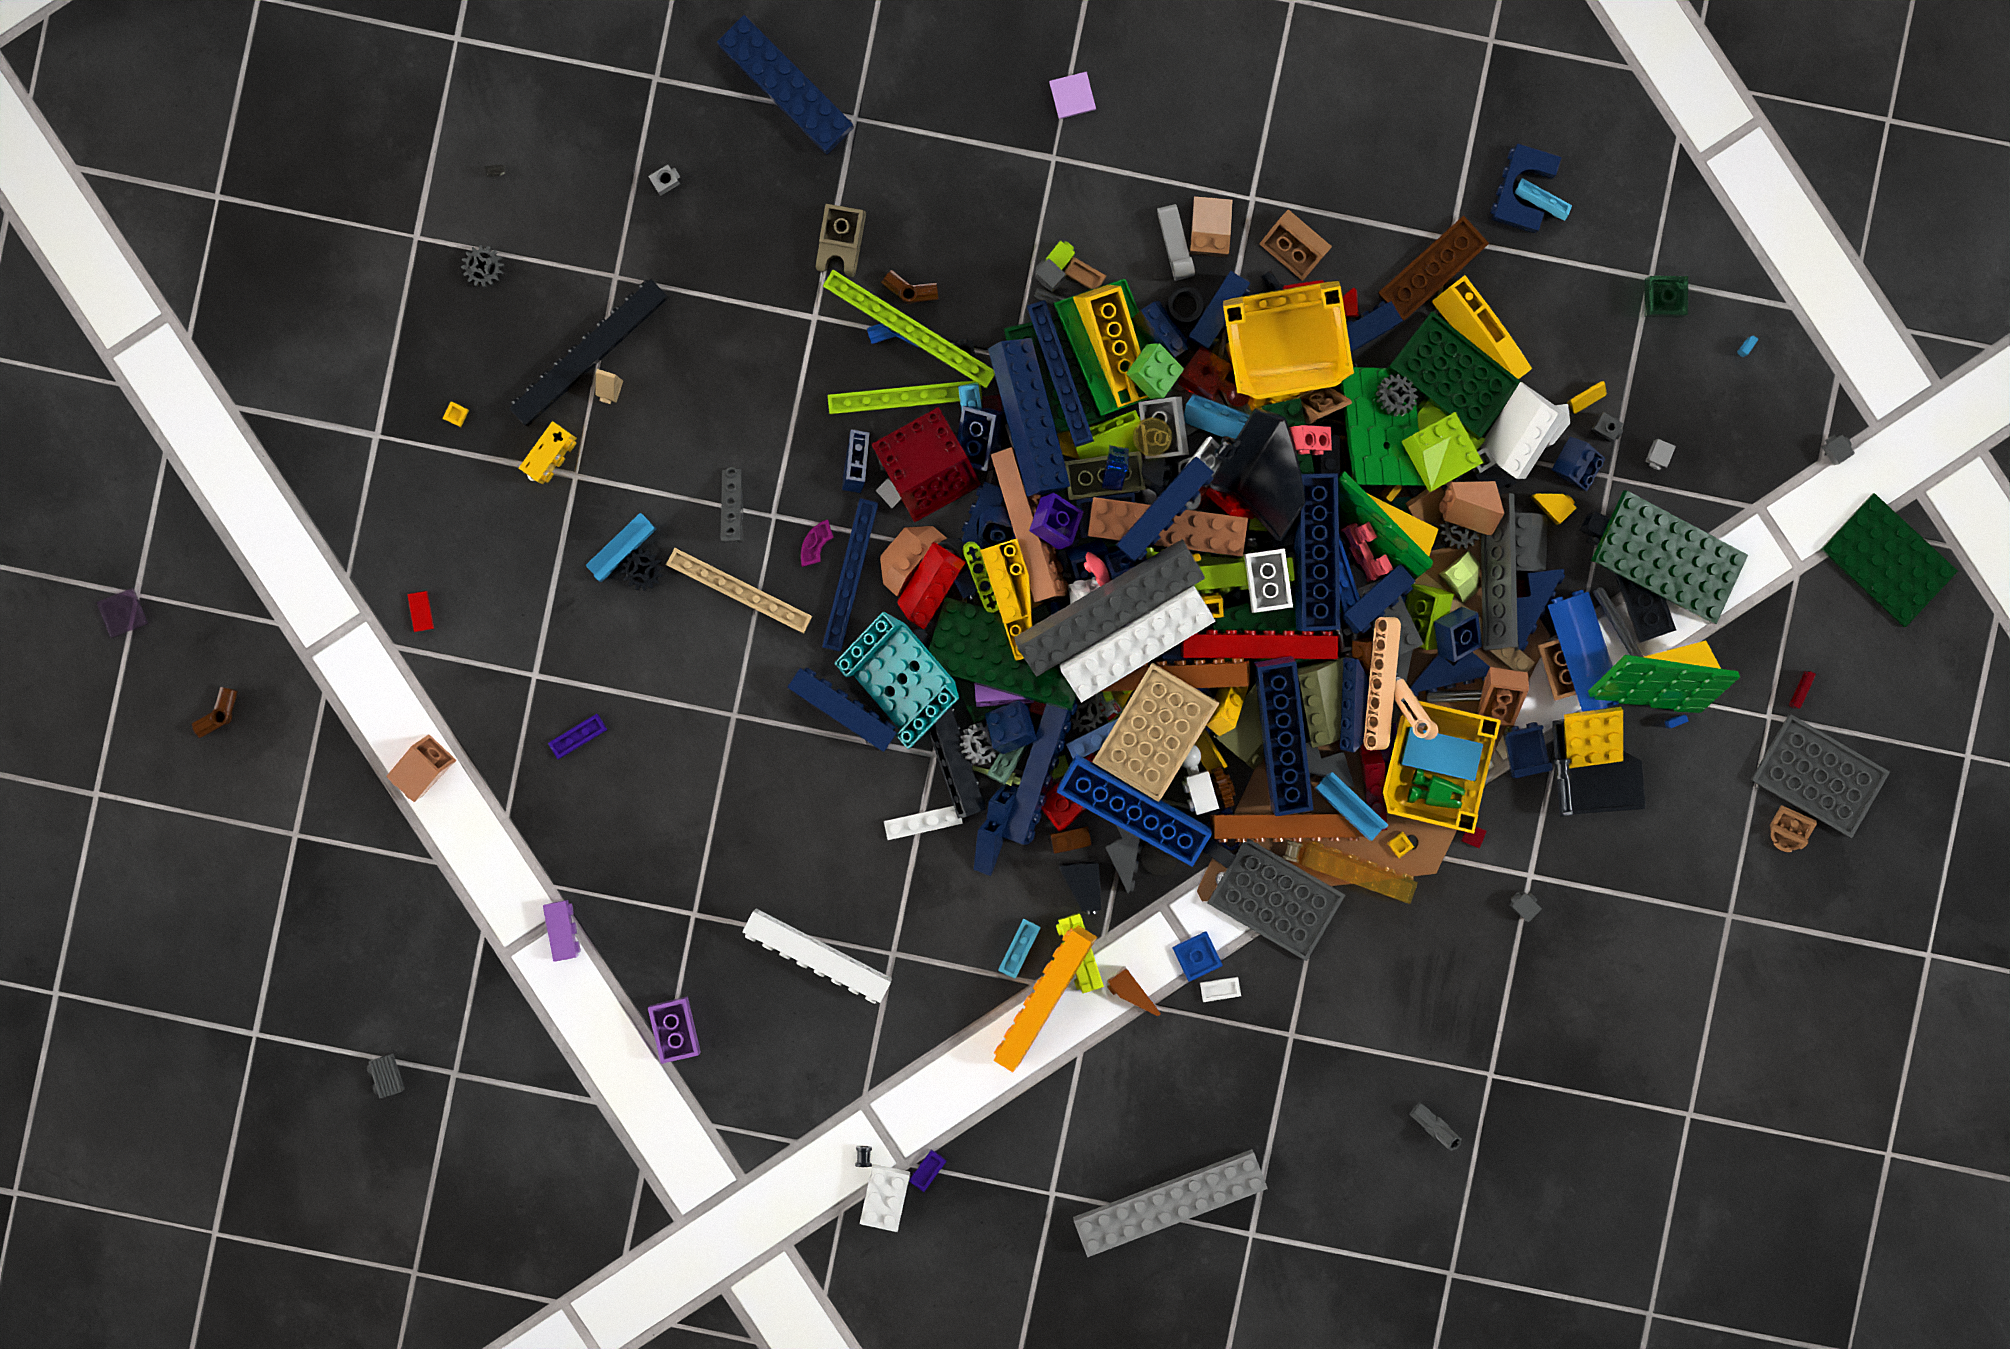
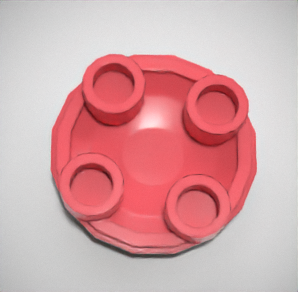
M1087 552L1085 556L1086 562L1084 563L1085 569L1089 573L1093 572L1100 586L1111 581L1109 571L1104 562L1092 552Z

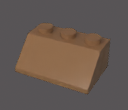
M1290 210L1283 214L1260 242L1264 249L1302 281L1332 247Z
M1559 639L1538 645L1554 701L1576 695Z

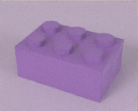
M688 996L653 1004L648 1007L661 1064L697 1056L701 1053Z

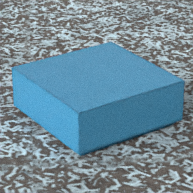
M1755 336L1748 337L1737 351L1738 354L1742 357L1748 355L1759 339Z

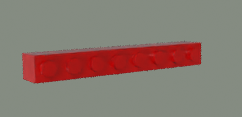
M1206 629V633L1197 632L1181 642V656L1183 658L1242 657L1268 659L1292 656L1294 659H1338V636L1333 634V631L1326 630L1321 631V634H1314V631H1302V634H1294L1293 630H1283V634L1275 633V630H1264V633H1256V630H1244V633H1237V630H1225V633H1218V630Z

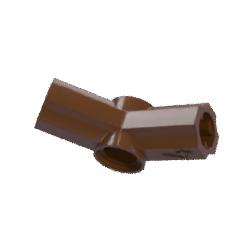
M892 270L881 282L906 304L938 300L937 283L910 285ZM912 290L914 292L913 298L906 299L904 292Z
M220 687L214 710L192 723V728L199 738L231 722L232 710L238 691ZM220 712H223L225 715L223 722L218 720Z

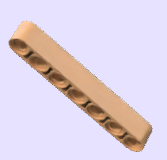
M1379 617L1375 621L1364 731V746L1368 750H1385L1390 743L1401 623L1396 617Z

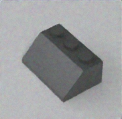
M1515 513L1516 572L1546 571L1548 515Z

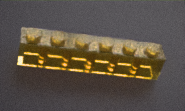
M1313 841L1312 844L1307 842L1300 861L1301 865L1408 904L1411 903L1418 882L1413 880L1414 876L1405 873L1400 876L1395 874L1396 870L1385 866L1383 870L1378 868V864L1367 860L1364 863L1359 861L1360 857L1349 853L1347 857L1341 855L1342 851L1331 847L1328 850L1323 848L1324 844Z

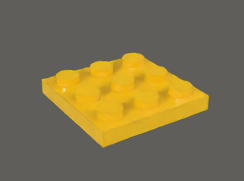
M1622 707L1564 714L1565 759L1571 760L1569 768L1623 761Z

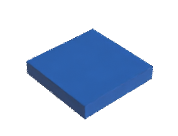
M1207 931L1172 947L1188 982L1223 966Z

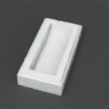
M1238 977L1200 983L1203 1002L1241 996Z

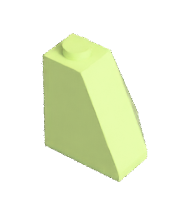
M1468 550L1439 573V576L1460 602L1464 604L1478 592L1481 565Z

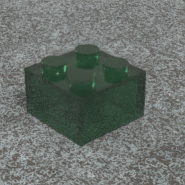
M1648 276L1645 278L1644 317L1683 318L1688 315V276Z

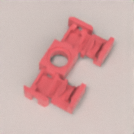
M1370 522L1358 526L1356 523L1349 524L1341 529V532H1344L1351 545L1349 548L1357 564L1362 566L1367 576V582L1374 581L1394 570L1386 554L1377 558V561L1373 559L1374 556L1367 542L1372 541L1377 536Z

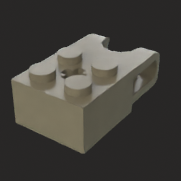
M831 204L825 205L816 260L817 271H826L831 259L841 257L844 260L845 274L848 277L855 276L866 218L864 210ZM845 222L847 228L842 232L839 226Z

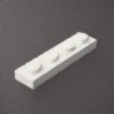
M954 806L884 821L888 840L963 824L962 818L958 819Z

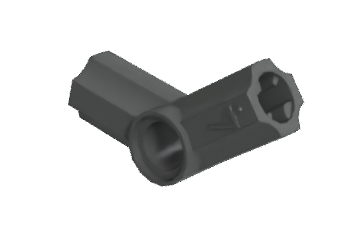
M1420 1102L1412 1109L1409 1115L1421 1124L1426 1132L1436 1140H1439L1450 1151L1458 1149L1462 1138L1451 1130L1445 1121L1438 1115L1435 1116Z

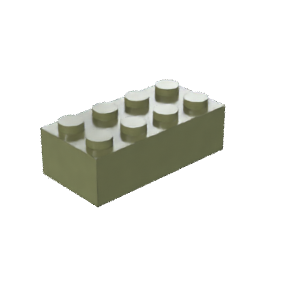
M1141 451L1064 462L1070 482V487L1067 488L1069 501L1146 490L1141 474Z

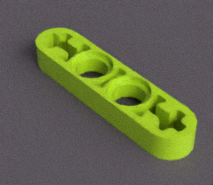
M967 542L963 546L962 551L981 602L986 611L996 612L999 610L997 602L994 603V607L987 605L989 604L988 597H983V595L990 594L992 600L996 601L994 593L991 594L993 588L984 564L981 549L977 543ZM972 546L973 549H977L974 551L976 558L980 557V559L973 560L971 554L967 553L969 547ZM982 564L984 567L983 571L975 573L973 571L974 565ZM983 581L990 582V588L986 591L980 589V584Z

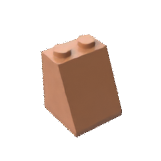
M1495 481L1452 482L1439 504V510L1443 514L1445 521L1486 535L1494 533L1504 515Z
M428 734L407 750L386 777L408 799L416 802L428 792L457 760Z

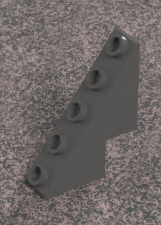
M730 467L722 470L721 541L724 543L744 542L741 469Z
M1306 742L1310 777L1313 778L1315 774L1321 776L1320 780H1322L1327 774L1333 772L1349 788L1354 787L1343 751L1321 757L1318 747L1312 748Z
M1116 825L1122 838L1106 845L1105 848L1127 893L1134 890L1135 880H1132L1133 872L1137 873L1139 862L1136 861V856L1141 854L1142 843L1139 842V837Z

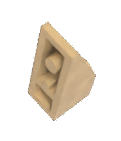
M597 369L596 396L600 397L599 401L611 404V401L617 402L623 380L615 374Z

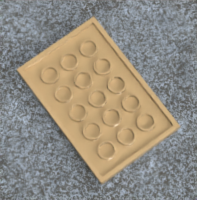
M1152 663L1095 756L1093 763L1159 802L1210 720L1219 702Z

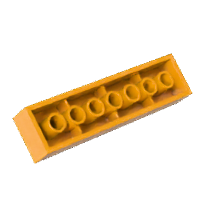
M1079 925L1074 929L1071 927L1062 939L1065 943H1061L1052 955L1055 958L1054 961L1051 960L1044 968L1042 973L1045 976H1041L1033 987L1035 992L1028 995L1023 1005L1025 1008H1022L1013 1020L1015 1025L1012 1024L1003 1037L1006 1040H1002L995 1049L994 1054L996 1056L993 1061L1012 1073L1019 1067L1096 941L1097 936Z

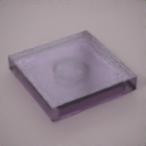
M134 588L96 602L110 638L148 624Z

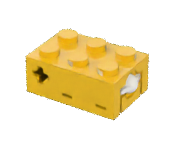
M552 421L519 466V469L526 473L531 481H537L541 484L548 483L554 475L552 472L555 467H560L564 462L565 458L563 456L567 451L570 452L575 447V440L577 438Z

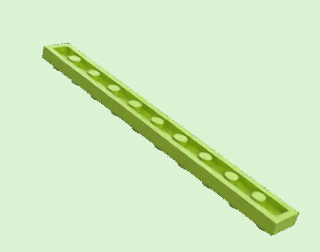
M832 270L823 284V287L984 388L987 389L994 378L995 373L992 368L835 270Z

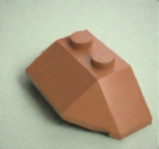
M933 526L905 527L880 556L883 585L899 597L908 585L933 542L939 544L947 538Z

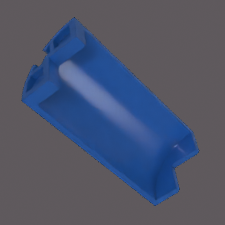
M1582 589L1573 592L1572 597L1564 600L1563 597L1552 599V604H1549L1548 608L1582 712L1605 709L1619 704V701L1595 700L1588 693V690L1613 667L1589 591L1584 593Z

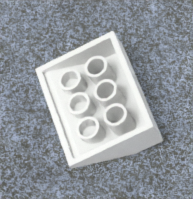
M1520 382L1480 448L1487 447L1496 463L1516 479H1526L1567 414Z

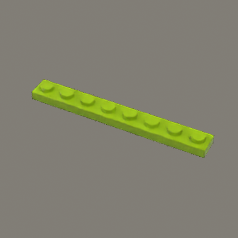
M964 381L828 395L829 414L960 402L958 386L976 382ZM978 384V385H979V392H980V399L982 400L981 385Z

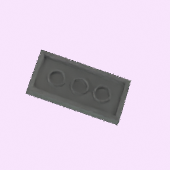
M1380 580L1358 589L1359 598L1364 596ZM1401 596L1398 597L1399 602L1392 608L1388 606L1384 610L1386 614L1382 616L1396 617L1401 623L1398 656L1423 645ZM1374 619L1372 622H1370V624L1372 625L1373 631H1374L1376 619Z

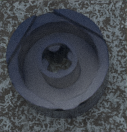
M989 505L981 513L978 537L984 547L988 548L1016 539L1007 508Z

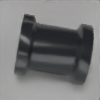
M856 1146L857 1162L855 1166L872 1167L870 1162L872 1147Z

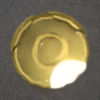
M1151 417L1142 420L1133 433L1135 447L1146 456L1163 454L1168 450L1172 441L1170 427L1159 418Z

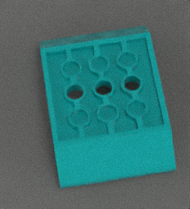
M882 612L834 663L845 677L854 676L900 729L896 736L907 749H910L959 699L953 678L905 623L886 612ZM914 660L919 663L918 671L913 668ZM902 673L907 676L906 683H903L900 679ZM889 686H892L895 689L894 696H891L889 694Z

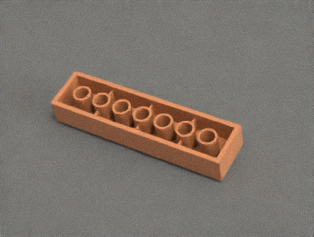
M1014 447L991 454L1013 531L1018 539L1029 573L1030 588L1034 601L1049 602L1067 596L1068 583L1062 575L1063 566L1058 561L1056 555L1058 553L1057 548L1029 531L1041 495L1027 497Z
M1093 497L1087 536L1120 540L1151 505ZM1185 510L1180 516L1175 515L1172 519L1174 522L1167 531L1162 530L1158 534L1161 538L1154 544L1169 547L1183 539L1189 550L1243 557L1248 518Z

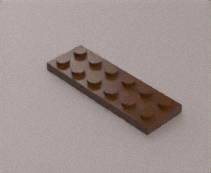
M1463 215L1377 294L1386 303L1392 301L1400 317L1405 321L1489 243Z

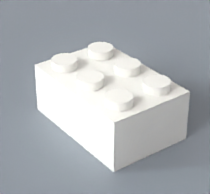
M1285 549L1245 554L1244 559L1252 613L1293 607Z
M877 1164L872 1165L860 1224L894 1232L898 1231L910 1176L909 1171Z

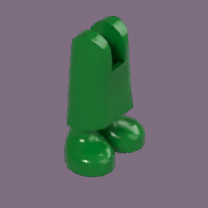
M1416 768L1411 784L1428 787L1429 791L1422 790L1416 786H1410L1407 802L1414 803L1417 799H1425L1424 804L1458 809L1461 808L1462 802L1450 799L1451 795L1454 793L1465 796L1466 790L1435 775H1432L1431 779L1424 776L1423 769Z

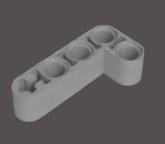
M1173 204L1157 208L1174 280L1193 277L1195 275L1194 264L1189 256L1177 205Z

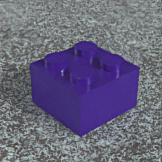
M1053 492L1040 498L1029 531L1060 550L1073 544L1083 511Z

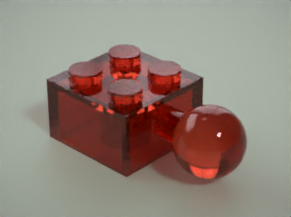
M1200 346L1180 375L1178 385L1193 394L1211 401L1215 399L1220 390L1226 393L1228 402L1236 407L1246 405L1251 396L1237 393L1236 382L1232 384L1227 381L1232 374L1233 365Z

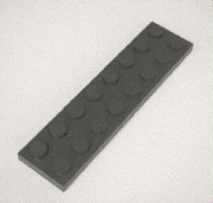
M1512 493L1499 495L1504 515L1492 535L1481 533L1483 650L1485 651L1518 647L1514 494Z

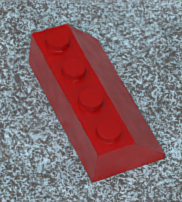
M933 542L897 601L907 619L925 629L966 562Z

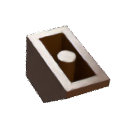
M1088 826L1050 833L1054 854L1091 845Z

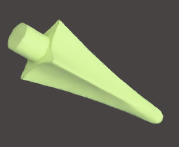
M972 765V770L986 775L990 770ZM1012 773L1006 784L1010 786L1013 784L1020 785L1022 778L1015 776L1016 773Z

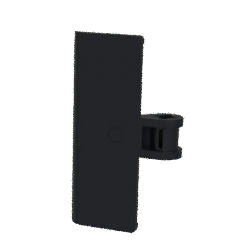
M1255 408L1237 438L1224 436L1220 447L1215 449L1214 456L1222 462L1213 475L1214 479L1208 485L1214 490L1234 495L1254 514L1276 540L1281 541L1305 505L1302 476L1286 418L1277 413Z
M1564 719L1552 721L1555 752L1553 764H1555L1556 769L1554 778L1557 779L1560 817L1574 814L1646 808L1643 763L1640 759L1623 751V761L1569 768L1571 760L1565 759Z

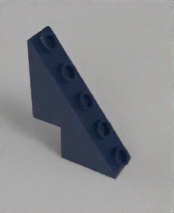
M1564 569L1524 575L1526 597L1517 598L1518 647H1515V651H1524L1528 645L1527 638L1529 634L1532 635L1538 626L1535 623L1539 617L1542 618L1547 610L1545 605L1553 599L1556 591H1554L1556 585H1560L1565 577V574H1563Z
M1473 652L1455 661L1453 664H1450L1446 659L1436 654L1411 683L1409 688L1415 696H1419L1418 692L1424 690L1427 694L1436 692L1437 687L1444 686L1445 689L1456 687V683L1463 682V685L1475 683L1474 679L1482 677V681H1484L1490 666Z
M1347 657L1343 658L1340 749L1355 752L1364 743L1369 679L1359 660Z
M1008 784L1002 785L989 800L987 820L978 829L974 870L989 876L992 875L1005 839L1002 836L1019 787Z

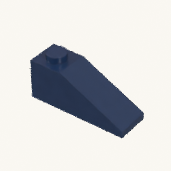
M850 430L843 473L842 490L861 493L866 476L869 432Z

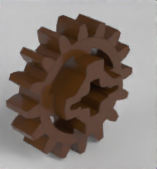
M1221 767L1211 769L1213 775L1211 782L1217 801L1221 800L1225 808L1234 806L1232 796L1236 794L1229 774H1224Z

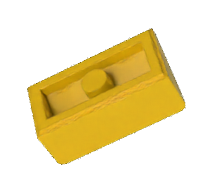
M1601 381L1570 399L1567 404L1572 412L1576 414L1606 396L1605 382Z

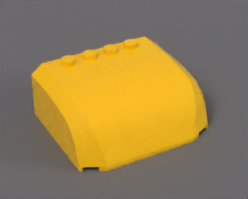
M1339 281L1260 293L1223 301L1237 393L1262 399L1337 386L1348 376L1354 374Z
M1419 701L1431 721L1437 724L1439 734L1483 743L1476 779L1471 781L1424 770V776L1431 779L1432 775H1435L1466 790L1465 796L1452 793L1450 798L1462 802L1461 808L1431 806L1424 804L1425 799H1417L1414 803L1407 802L1410 786H1416L1425 791H1429V788L1411 784L1416 768L1400 764L1408 727H1412L1403 714L1400 718L1383 790L1387 811L1390 814L1474 834L1478 810L1501 720ZM1425 725L1424 728H1423V730H1426V731H1427V730H1428V726Z

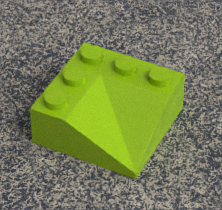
M1456 412L1401 441L1429 492L1483 463Z

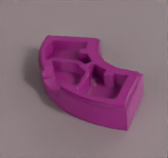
M828 519L814 526L807 534L801 547L802 567L821 562L820 553L822 547L827 541L834 538Z

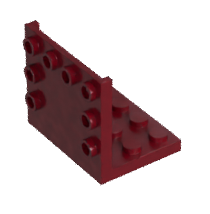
M939 407L871 444L914 523L981 485L968 457Z

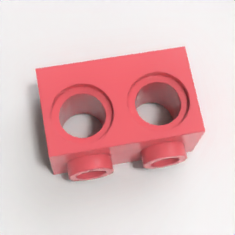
M1306 425L1289 427L1295 449L1299 455L1310 454V452H1312V455H1324V451L1332 450L1331 427Z

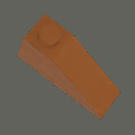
M1126 966L1107 980L1109 983L1107 988L1113 995L1117 994L1120 998L1156 1016L1161 1015L1160 1011Z

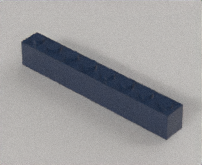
M1075 698L1072 711L1046 704L1036 734L1037 741L1033 743L1002 837L1022 845L1029 844L1034 839V828L1040 821V810L1046 803V792L1052 785V774L1054 769L1058 767V757L1060 751L1064 749V739L1066 733L1070 731V721L1072 715L1076 713L1078 699Z

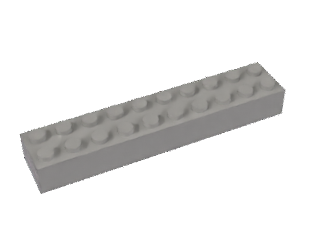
M1251 1149L1077 1215L1073 1219L1086 1255L1090 1257L1268 1188L1256 1156Z

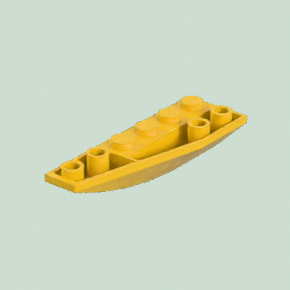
M1465 275L1431 301L1449 325L1517 379H1520L1532 369L1510 334Z
M1016 538L980 551L1015 660L1017 661L1024 659V657L1017 648L1014 637L1031 628L1033 624L1029 573L1018 539Z

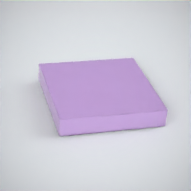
M1087 72L1049 81L1059 119L1096 110Z

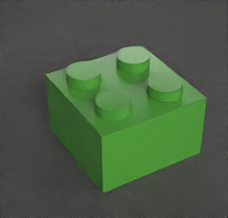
M1160 343L1147 344L1126 374L1150 399H1162L1181 375L1184 368Z

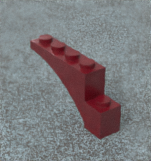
M1363 743L1359 747L1365 803L1387 823V807L1383 794L1385 763L1381 750H1368Z

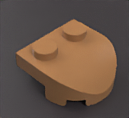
M1781 805L1770 824L1771 839L1774 845L1784 852H1792V850L1799 848L1803 849L1808 844V838L1817 822Z

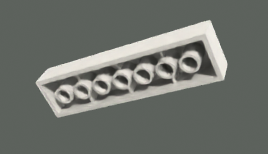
M1193 585L1059 664L1060 669L1080 701L1083 702L1214 623L1215 619Z
M758 909L752 912L743 930L747 939L754 942L756 940L763 942V947L771 951L773 949L780 951L779 955L786 959L792 957L798 960V965L804 968L809 966L815 969L814 973L821 977L825 975L831 977L833 983L839 986L842 984L848 986V990L858 995L860 992L866 995L865 999L874 1004L876 1001L881 1002L891 983V977Z

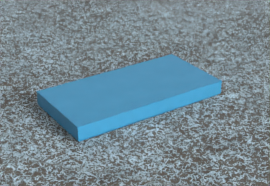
M1408 727L1400 764L1475 781L1483 743L1437 733L1435 738L1426 740L1417 737L1413 733V727Z

